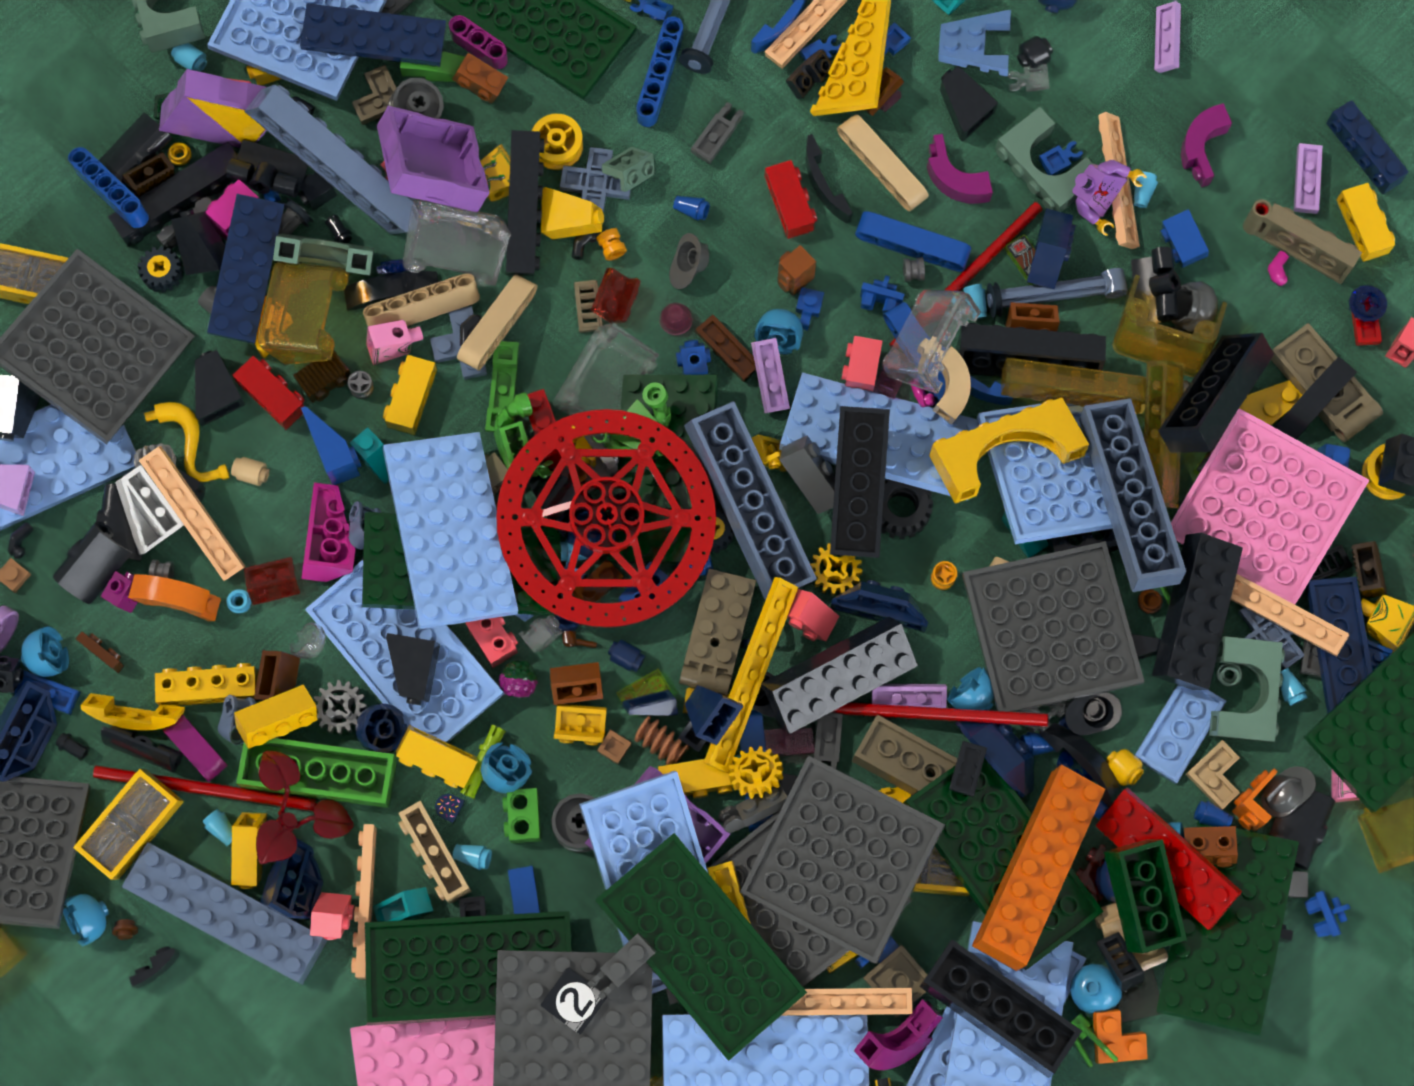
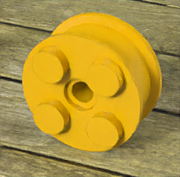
M550 114L541 118L534 125L532 131H539L540 138L544 139V153H539V162H544V167L551 170H563V165L573 166L580 159L583 152L582 131L573 118L564 114Z
M1382 444L1366 458L1361 474L1369 479L1366 488L1374 496L1385 500L1399 499L1405 494L1378 485L1385 444Z

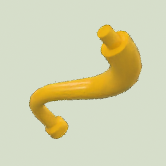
M166 402L155 404V410L144 413L146 422L158 419L160 424L171 421L181 425L185 434L184 468L187 475L199 482L230 478L226 464L205 473H200L196 470L195 459L200 430L197 417L189 407L181 403Z

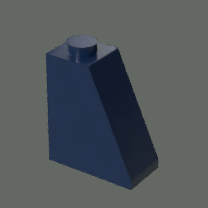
M697 685L686 701L685 707L695 736L717 745L742 710L743 704Z

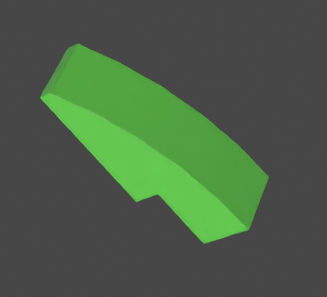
M443 51L440 67L400 62V70L402 76L425 77L428 81L455 82L452 78L465 57Z

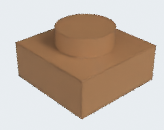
M12 558L0 569V582L14 593L31 576L27 570Z
M610 730L597 752L619 765L632 744Z

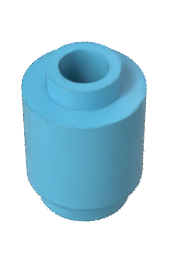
M190 43L173 47L171 51L174 61L186 69L201 72L207 65L206 54Z

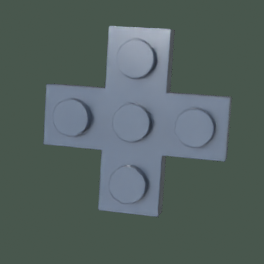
M590 147L587 168L563 165L560 191L581 193L582 199L593 202L603 210V213L606 197L630 200L631 189L627 192L621 191L620 179H615L610 175L602 173V164L613 158V150Z
M472 306L449 312L453 333L430 338L436 363L457 359V354L461 348L460 325L468 317L474 315ZM460 361L464 380L487 375L485 365L481 370H476Z
M1245 607L1238 612L1253 631L1245 639L1283 643L1282 648L1285 651L1283 663H1281L1282 670L1289 668L1304 656V653L1290 637L1293 633Z

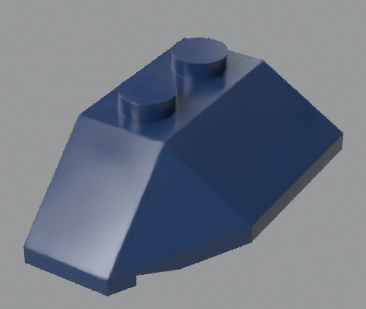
M872 580L860 582L832 599L830 606L835 611L877 621L890 616L900 622L903 627L922 632L926 631L928 625L927 619L910 593L897 586H891L890 588L882 587L881 583Z
M26 681L8 701L0 716L1 782L34 770L57 726L50 692L29 681Z
M962 721L955 723L971 743L987 748L985 759L1003 780L1016 791L1020 798L1034 791V756L1031 754L1028 745L1015 736L1009 724Z
M296 838L297 849L295 853L286 860L275 861L271 867L260 903L288 918L311 919V912L321 893L323 879L319 866L313 857V848Z

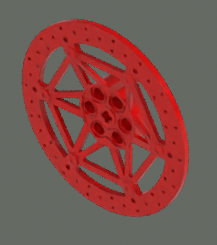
M603 409L576 413L564 417L538 432L525 444L512 461L500 488L496 518L500 547L510 572L518 584L534 601L549 612L565 620L592 627H621L636 624L650 619L674 605L687 593L702 573L709 558L715 536L716 510L713 491L708 476L694 452L681 438L662 424L648 417L622 410ZM608 433L629 436L640 440L641 443L637 449H576L573 440L583 436ZM562 437L564 438V441L559 442L558 439ZM654 438L655 442L651 443L649 439ZM554 450H557L561 459L531 509L521 508L523 495L531 476L542 461ZM656 451L663 454L680 474L690 497L691 509H681L652 459ZM631 457L632 459L613 477H600L581 458ZM575 464L592 478L582 487ZM638 465L633 486L621 480ZM567 466L575 491L572 501L542 510L543 503ZM645 467L649 468L672 510L641 500L638 492ZM592 488H597L601 491L602 495L599 499L592 500L587 495L588 491ZM617 488H621L626 492V497L622 500H617L613 497L612 492ZM580 509L586 510L589 513L588 519L585 521L577 520L575 517L576 511ZM631 509L635 510L639 517L635 521H628L625 518V512ZM565 510L570 511L569 523L544 518ZM606 510H610L612 520L608 518L607 521H604L601 512L604 511L606 513ZM644 510L668 517L669 519L645 524ZM517 515L518 519L513 520L512 516ZM695 516H699L700 520L696 521ZM531 526L561 578L556 586L552 585L532 562L522 538L521 527ZM541 526L574 533L576 538L567 569H564ZM671 526L670 533L649 569L646 570L637 537L642 532ZM681 527H690L692 529L690 541L681 562L661 585L656 586L652 577ZM598 531L601 534L600 541L596 543L590 542L587 538L588 533ZM615 531H622L626 535V540L617 543L613 540L612 535ZM585 546L593 551V554L575 571L580 548ZM632 546L638 572L625 560L620 551ZM603 554H610L632 578L581 579V576ZM576 587H637L641 596L619 603H594L572 596V593ZM558 594H563V598L559 599L557 597ZM654 594L655 598L650 599L649 595Z

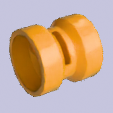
M617 228L605 230L596 238L598 244L603 247L604 257L608 261L615 260L627 252L625 244L620 241V233Z
M942 561L935 565L931 574V582L935 588L947 590L953 586L957 577V569L954 564L949 561Z

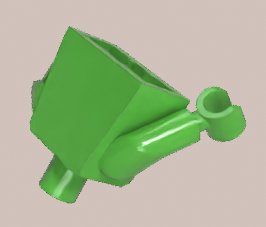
M650 383L644 388L642 395L645 403L653 408L654 416L650 414L638 399L627 412L648 417L668 428L671 420L670 406L667 408L666 404L668 392L660 383ZM607 433L602 434L603 438L601 440H597L592 436L593 442L604 443V447L607 449H637L641 443L638 439L619 434H608L610 437L608 438ZM650 438L649 441L653 443L655 442V439ZM659 451L655 452L659 457L663 456Z
M526 392L515 395L514 400L509 403V406H505L496 415L494 437L502 463L507 469H509L514 458L528 442L522 421L514 422V416L519 415L525 418L533 414ZM547 460L540 464L531 477L539 475L541 478H547L552 475L553 471H550L548 466L553 464V461Z

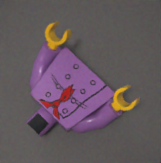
M1108 160L1099 165H1088L1084 173H1080L1076 177V185L1072 190V193L1077 197L1075 202L1078 213L1092 225L1096 224L1097 230L1105 236H1108V234L1104 232V227L1109 225L1114 228V225L1106 219L1101 220L1100 216H1104L1128 180L1126 177H1129L1137 187L1143 186L1136 180L1139 176L1147 178L1140 169L1131 171L1130 167L1115 160Z

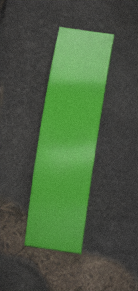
M501 341L494 351L485 432H495L496 415L505 406L508 407L509 403L514 400L519 342Z

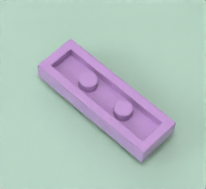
M1177 1L1156 7L1154 70L1158 73L1179 68L1181 4Z
M1299 143L1297 146L1294 212L1317 214L1319 211L1323 148L1321 145Z
M772 338L752 342L751 346L764 413L790 409L777 339Z
M883 684L872 690L871 704L946 708L947 686L946 684Z

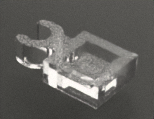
M1047 64L1040 65L1035 69L1030 66L1024 67L1023 74L1017 71L1008 73L1009 79L1015 78L1018 80L1015 84H1009L1011 91H1017L1022 86H1026V92L1050 89Z

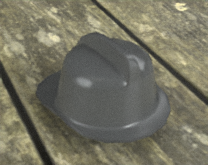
M687 233L679 240L670 267L669 279L672 286L676 289L686 288L692 282L694 276L705 270L709 263V246L700 242L694 234Z
M1295 766L1274 776L1264 787L1261 797L1262 807L1273 817L1281 818L1288 816L1313 794L1316 787L1314 775L1305 767Z

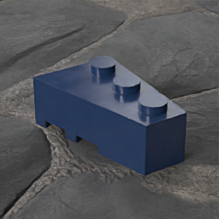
M1046 208L1027 279L1028 283L1055 289L1063 261L1068 262L1076 227V225L1072 224L1073 215Z

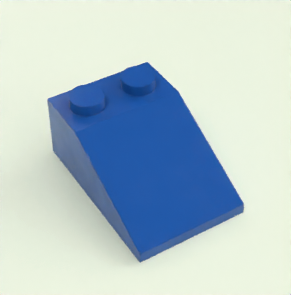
M306 406L302 407V412L332 485H338L360 476L358 468L362 466L354 447H348L345 439Z

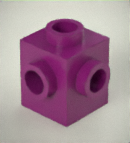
M115 571L101 597L116 607L132 613L138 603L128 598L134 575L130 572H126L123 575Z

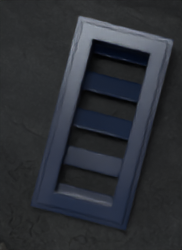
M669 690L622 702L623 708L629 715H678L676 698Z

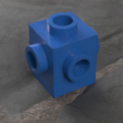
M698 340L685 341L683 346H679L680 352L676 353L677 366L682 367L683 375L708 374L707 363L711 362L709 348L705 349L704 344L699 343ZM697 355L695 360H690V357Z

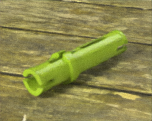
M491 725L483 745L480 744L478 748L480 750L477 756L478 762L465 788H462L460 791L461 794L475 799L483 781L481 775L482 759L492 745L501 742L506 733L504 729Z

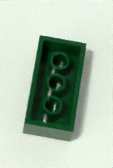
M1146 839L1105 851L1104 855L1127 951L1144 954L1186 941L1187 937L1163 839Z

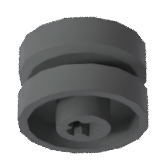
M410 78L401 82L389 98L387 107L392 106L436 119L440 118L444 107L443 97L439 89L430 81L422 78Z
M581 793L569 795L562 799L553 811L551 821L554 835L560 845L568 851L575 853L592 851L585 844L589 838L586 825L582 824V828H577L576 826L577 821H584L579 804L595 799L590 795Z

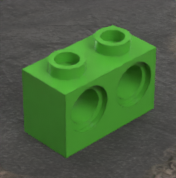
M537 788L517 789L514 792H507V797H503V812H508V822H504L505 837H509L511 843L541 841ZM516 799H527V806L524 809H516L514 807ZM521 822L529 825V829L525 834L515 832L516 826Z

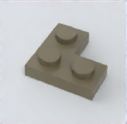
M386 65L364 73L372 94L352 102L362 125L382 117L389 98L396 89Z

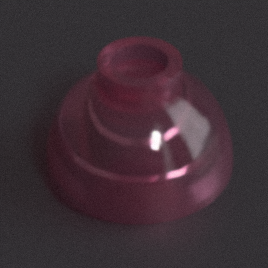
M671 303L663 308L659 321L665 332L671 335H681L690 329L693 318L687 306L681 303Z

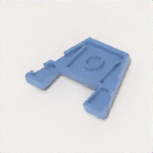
M1011 10L941 24L939 62L965 68L968 65L977 66L983 72H989L990 69L999 71L1001 76H1008L1009 55L984 54L986 31H1010Z

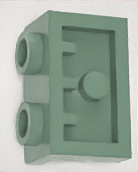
M635 147L628 148L602 164V173L610 175L615 179H620L621 191L624 192L629 191L653 176L655 169L653 153Z

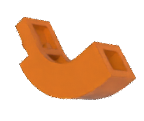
M134 574L128 598L144 605L169 607L214 622L221 601L220 597L210 594V591L174 579Z

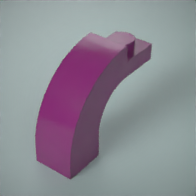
M1224 103L1210 107L1200 113L1191 123L1182 143L1181 161L1185 170L1193 167V177L1196 181H1199L1201 187L1210 185L1215 176L1205 154L1204 145L1209 139L1228 133L1232 125Z
M943 134L934 135L932 144H929L930 158L927 163V171L934 185L949 198L962 203L978 204L990 202L993 192L989 172L964 173L957 170L948 159Z
M922 999L912 1014L898 1028L886 1034H877L869 1031L854 1049V1052L869 1068L888 1070L898 1067L914 1058L933 1040L930 1034L943 1017L928 1001Z

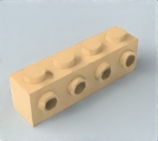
M419 801L399 812L398 814L402 821L398 822L405 836L407 834L411 835L414 842L410 845L417 857L422 855L426 863L422 867L428 878L434 877L438 886L434 889L441 901L446 899L451 904L472 892L422 802Z

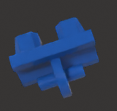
M885 275L884 281L874 279L873 285L863 282L860 297H862L861 308L870 311L873 310L875 301L884 304L882 310L884 314L903 302L904 293L896 292L897 285L890 284V276Z
M1325 891L1315 893V897L1304 902L1309 915L1322 911L1326 920L1313 924L1318 937L1329 935L1334 937L1342 934L1334 914L1338 915L1340 923L1348 921L1344 911L1351 909L1349 904L1342 906L1339 897L1331 899L1334 905V909H1332Z

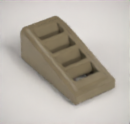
M598 281L574 282L579 333L603 330ZM595 299V302L581 304L582 300ZM596 309V312L582 313V310ZM597 318V322L583 323L584 319Z

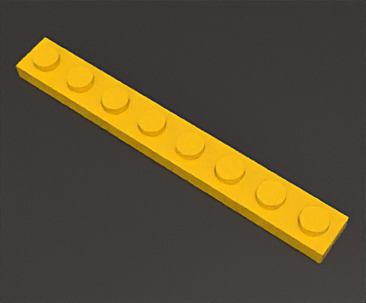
M774 577L728 697L742 703L743 708L717 745L710 744L704 760L705 764L728 773L729 765L733 761L732 758L738 748L762 685L761 683L798 590L797 586L782 578Z

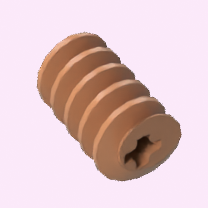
M649 715L638 728L634 741L638 743L644 739L642 747L646 749L652 745L650 753L654 755L659 752L658 759L662 761L667 758L666 765L677 763L690 746L685 745L682 747L680 739L674 741L675 732L672 731L668 735L665 734L667 726L665 725L660 729L657 728L660 720L657 719L651 723V715Z

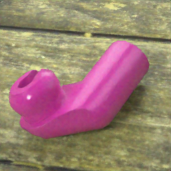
M1279 251L1268 266L1270 278L1278 286H1283L1288 280L1283 265L1289 256L1283 251Z
M921 376L910 378L909 381L913 394L920 407L934 406L935 397L931 393L926 395Z

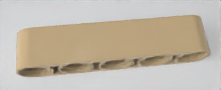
M854 114L837 127V132L841 139L907 211L910 212L929 197L925 187L858 114Z
M461 274L371 304L363 310V315L368 327L404 320L406 325L409 326L472 305L479 301L480 294L474 276L472 274Z
M515 274L462 344L457 354V359L476 370H481L535 296L537 284Z

